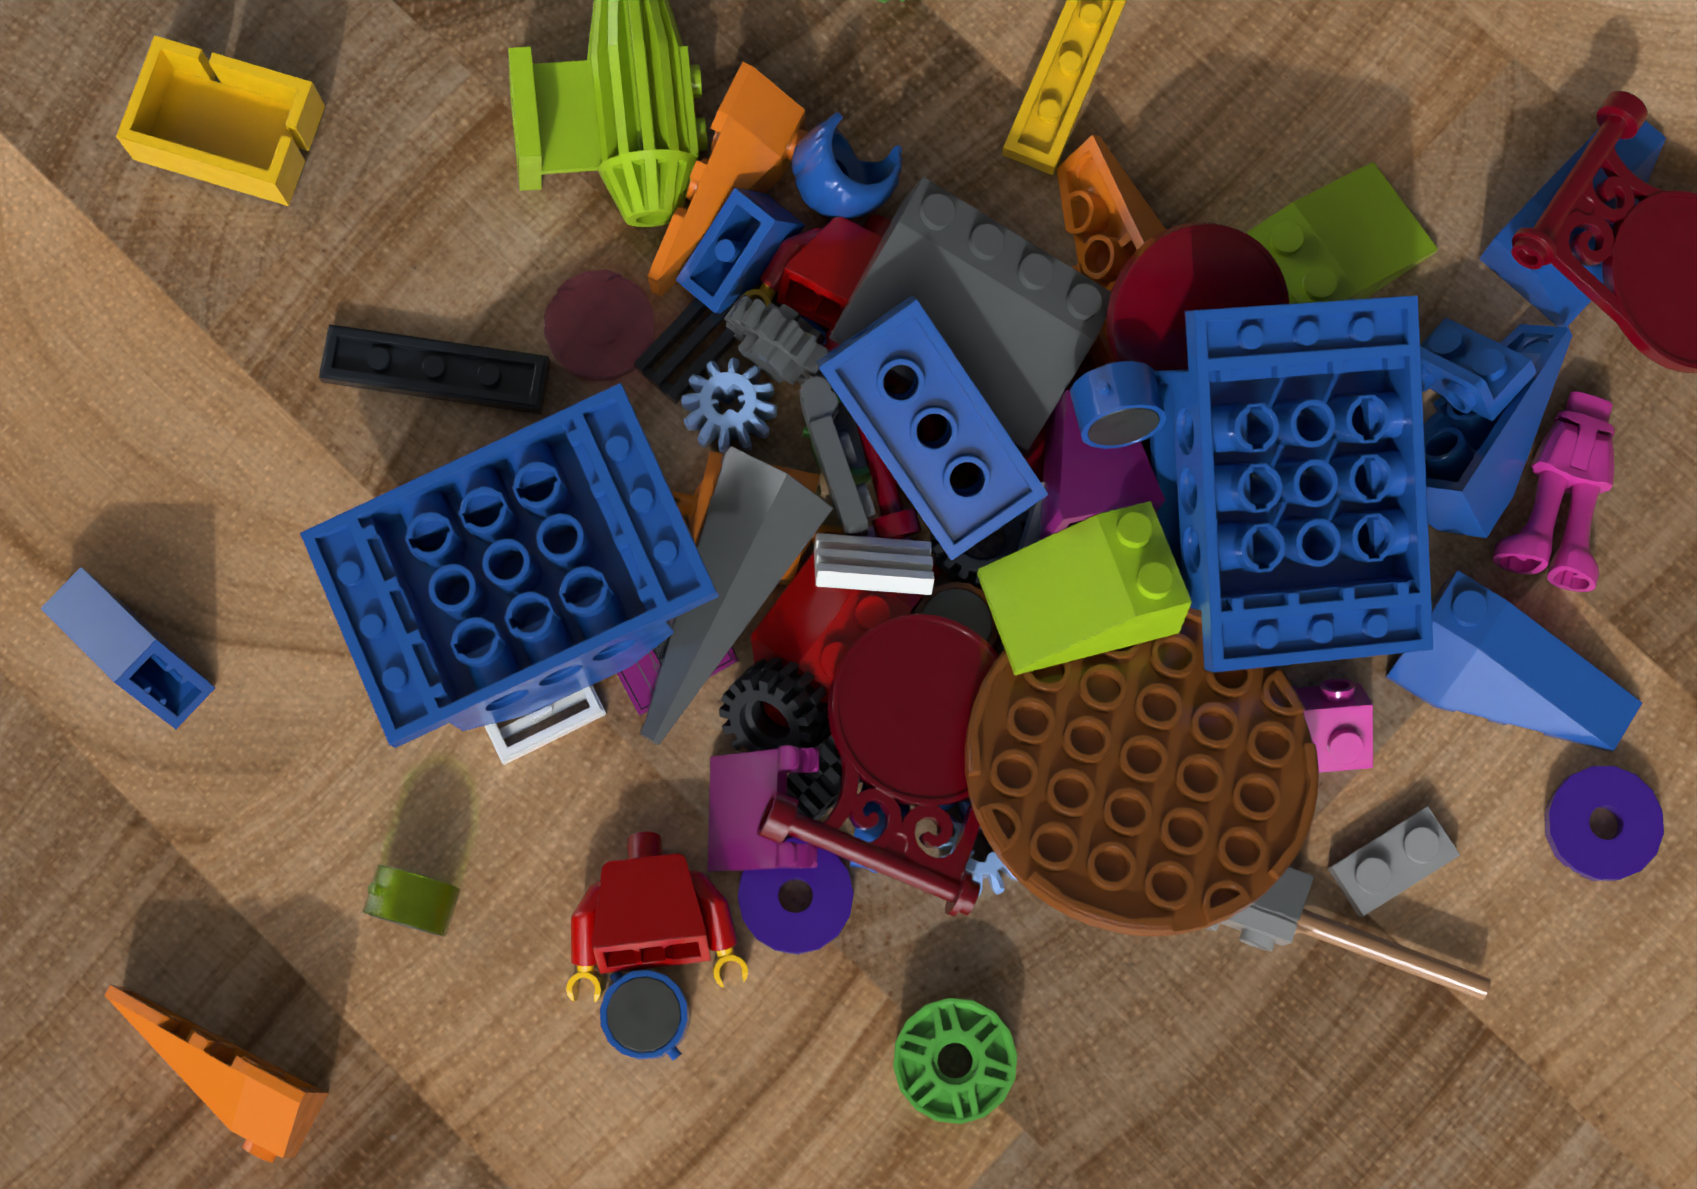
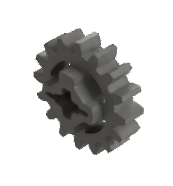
M744 295L742 298L739 297L724 320L727 321L726 327L736 333L734 337L742 342L738 350L743 356L750 359L763 370L765 375L778 383L786 381L794 385L797 381L801 385L804 384L805 379L808 380L810 376L816 377L817 375L820 378L824 377L827 381L816 362L830 352L829 349L822 346L825 342V337L820 331L813 328L797 311L785 304L777 307L770 303L767 307L757 298L753 301L747 295Z

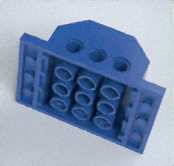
M1418 296L1185 311L1188 369L1154 371L1167 420L1164 426L1150 437L1151 467L1165 498V502L1156 512V515L1192 601L1190 608L1201 610L1204 670L1222 672L1434 650Z
M621 383L300 533L389 745L394 748L448 723L462 731L526 716L633 666L674 633L669 621L670 619L719 597L641 423Z

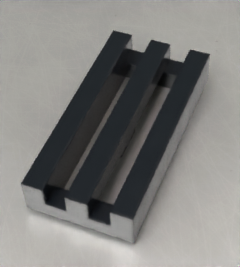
M695 298L633 363L635 369L676 405L682 396L692 388L689 378L693 374L702 377L708 371L707 363L710 361L717 362L737 341L734 337L736 333L727 328L673 386L667 381L675 370L724 320L733 304L722 313L712 312L662 366L655 371L652 367L708 309L705 304Z

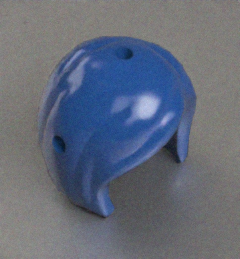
M837 112L824 122L817 123L814 129L798 142L792 155L791 165L796 180V187L803 201L812 210L830 219L844 217L851 220L874 212L893 194L898 186L899 175L902 170V147L896 145L890 154L879 162L859 160L848 140L836 128L843 119V116Z

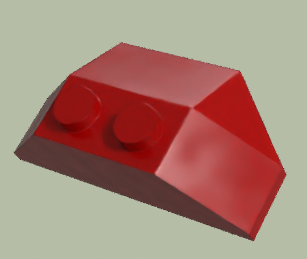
M813 552L750 636L754 664L764 658L768 663L773 657L782 658L783 668L790 661L799 664L797 674L802 677L809 671L815 676L809 684L814 689L823 686L827 695L820 702L828 703L833 675L842 657L852 644L876 625L899 616L911 615L925 595L818 587L815 585ZM933 563L932 572H934L935 584L943 570ZM763 701L766 714L777 724L789 728L783 714L773 705Z

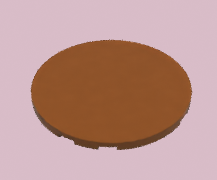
M1189 608L1179 634L1019 675H1014L1004 649L983 680L972 707L965 742V774L969 797L985 838L1010 873L1031 893L1068 917L1092 927L1135 936H1168L1205 929L1228 920L1247 909L1265 895L1285 873L1297 856L1308 834L1314 816L1319 782L1316 744L1312 743L1311 734L1303 714L1305 708L1295 688L1281 668L1277 670L1274 666L1222 672L1204 670L1201 610Z

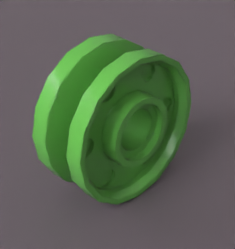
M947 998L925 1005L906 1021L895 1042L893 1068L900 1091L915 1110L937 1122L963 1124L987 1116L1005 1100L1015 1081L1017 1052L1010 1030L994 1011L974 1000ZM951 1043L964 1045L969 1050L972 1058L968 1072L957 1078L944 1075L937 1063L938 1054L941 1049Z

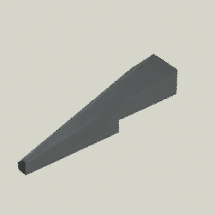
M732 446L728 447L723 454L721 460L722 467L714 494L710 497L708 503L707 517L697 547L719 597L685 612L673 620L672 628L674 633L670 635L662 667L658 670L654 683L655 690L647 717L639 733L654 745H660L833 509V507L789 474Z

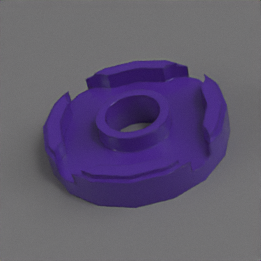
M1591 766L1566 777L1554 791L1544 813L1545 837L1554 856L1565 867H1569L1575 873L1580 874L1579 876L1591 881H1618L1642 871L1657 855L1664 835L1663 811L1653 790L1636 774L1616 766ZM1596 808L1609 810L1617 820V832L1610 840L1597 837L1590 828L1589 819L1591 813Z
M794 837L786 839V842H794L796 844H808L807 842H804ZM817 847V868L744 870L741 875L737 898L742 920L756 940L775 951L800 955L820 950L839 936L850 918L854 893L849 871L839 857ZM792 880H801L807 883L813 893L812 902L809 907L798 913L787 911L779 902L781 888Z

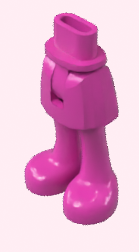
M1574 391L1569 393L1565 411H1560L1556 414L1554 424L1541 442L1531 465L1533 472L1538 478V484L1529 520L1518 534L1504 537L1497 542L1492 561L1496 566L1512 573L1525 575L1539 573L1548 566L1552 552V538L1557 514L1564 492L1571 493L1568 519L1560 546L1551 559L1547 579L1551 584L1569 591L1589 592L1596 588L1600 572L1598 564L1590 552L1589 540L1598 496L1610 491L1613 486V436L1615 428L1609 424L1613 407L1610 401L1583 392Z

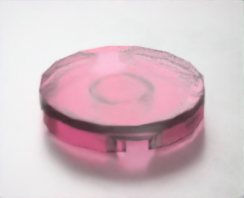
M609 270L585 271L567 279L557 289L558 293L552 298L551 303H548L544 313V336L555 360L570 374L589 381H613L635 370L633 363L648 349L655 339V315L645 292L636 283L633 284L629 279L623 278L621 274Z

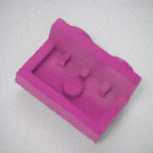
M1329 679L1323 681L1320 686L1297 688L1293 685L1305 708L1303 714L1311 734L1312 743L1316 744L1319 773L1373 768V704L1362 685L1347 679Z

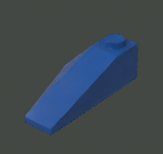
M1645 120L1633 138L1618 140L1615 145V151L1625 166L1635 176L1647 183L1666 137ZM1597 131L1495 236L1479 258L1557 327H1568L1591 300L1551 263L1535 270L1520 265L1511 253L1513 248L1512 238L1517 230L1534 227ZM1602 168L1599 169L1593 178L1594 190H1596V186L1601 181L1608 178ZM1614 197L1603 204L1616 209L1617 198ZM1615 223L1609 224L1611 229L1613 228ZM1574 227L1570 233L1569 244L1572 238L1587 230ZM1593 236L1587 243L1591 250H1594L1596 244ZM1602 263L1596 266H1584L1603 283Z
M1520 324L1500 342V344L1532 359L1537 373L1493 421L1473 411H1470L1468 414L1460 412L1444 396H1441L1433 403L1437 412L1423 424L1427 515L1430 526L1440 532L1481 538L1488 537L1516 491L1573 336L1569 327Z
M1459 570L1442 584L1431 602L1434 650L1400 653L1385 676L1434 708L1450 712L1459 711L1487 718V721L1502 725L1511 724L1543 732L1546 736L1609 752L1615 750L1642 705L1640 700L1509 601Z

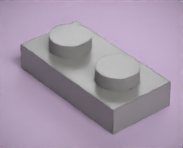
M1427 806L1335 863L1328 870L1360 918L1454 860L1460 854Z

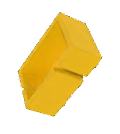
M154 35L116 138L135 161L289 206L305 164L299 148L307 151L310 150L325 105L311 81L213 52L208 60L200 48ZM216 76L218 77L221 83L215 82Z

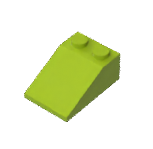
M1374 162L1293 201L1246 232V234L1259 241L1277 262L1287 285L1290 304L1366 299L1438 250Z
M1151 501L1096 514L979 568L977 573L1014 675L1179 634L1192 603Z

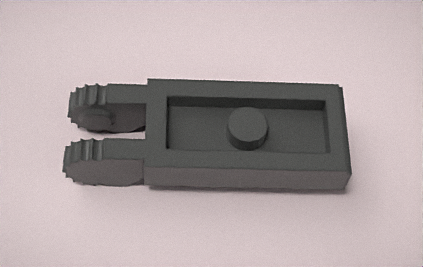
M818 375L816 377L810 376V379H805L804 384H801V390H799V395H801L800 404H802L801 410H804L803 417L844 535L866 536L868 535L867 517L875 515V509L866 483L863 482L855 485L848 464L857 462V458L848 431L844 429L837 432L834 426L839 415L836 394L832 392V386L824 377L820 378Z

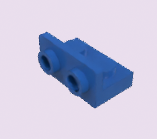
M1447 317L1420 345L1422 391L1426 392L1428 389H1431L1444 396L1460 412L1468 414L1470 411H1473L1491 421L1501 413L1537 373L1532 359Z

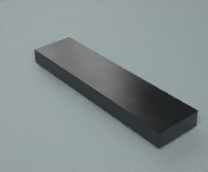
M329 324L319 379L322 383L542 414L551 361L549 356Z

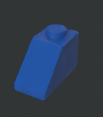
M734 188L676 278V281L714 313H722L746 291L751 290L761 282L760 276L781 243L785 239L799 234L805 224L766 193Z

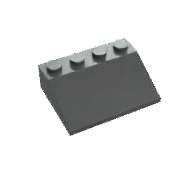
M922 177L900 204L829 338L838 344H842L911 295L914 296L1018 450L1024 455L1030 449L1095 342L1107 317L1111 291L935 183ZM896 365L887 371L888 374L908 386L912 385L914 372L911 367Z

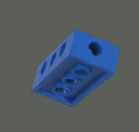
M911 295L816 361L827 381L951 561L1049 495L914 296ZM896 365H907L914 372L912 385L902 393H891L884 389L883 385L886 372ZM929 414L943 415L946 418V428L939 438L926 441L917 437V426L923 417ZM963 462L977 464L978 476L970 486L957 488L950 484V474L957 465Z

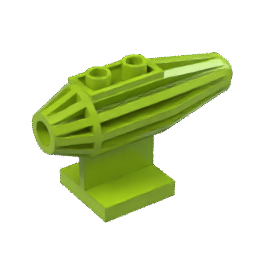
M594 0L587 60L533 64L531 46L508 48L509 87L519 190H542L543 174L598 171L628 225L655 227L669 224L677 208L680 206L684 207L687 190L691 181L689 177L696 160H698L699 151H707L708 147L706 121L704 117L695 118L693 98L702 97L699 64H689L688 46L683 45L669 0Z

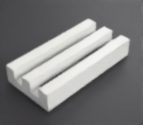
M816 533L814 545L815 585L818 587L931 595L934 584V572H932L933 559L930 557L931 542Z
M593 685L500 729L496 723L486 725L485 729L502 764L505 765L607 714ZM587 699L590 705L589 708L507 747L505 739Z

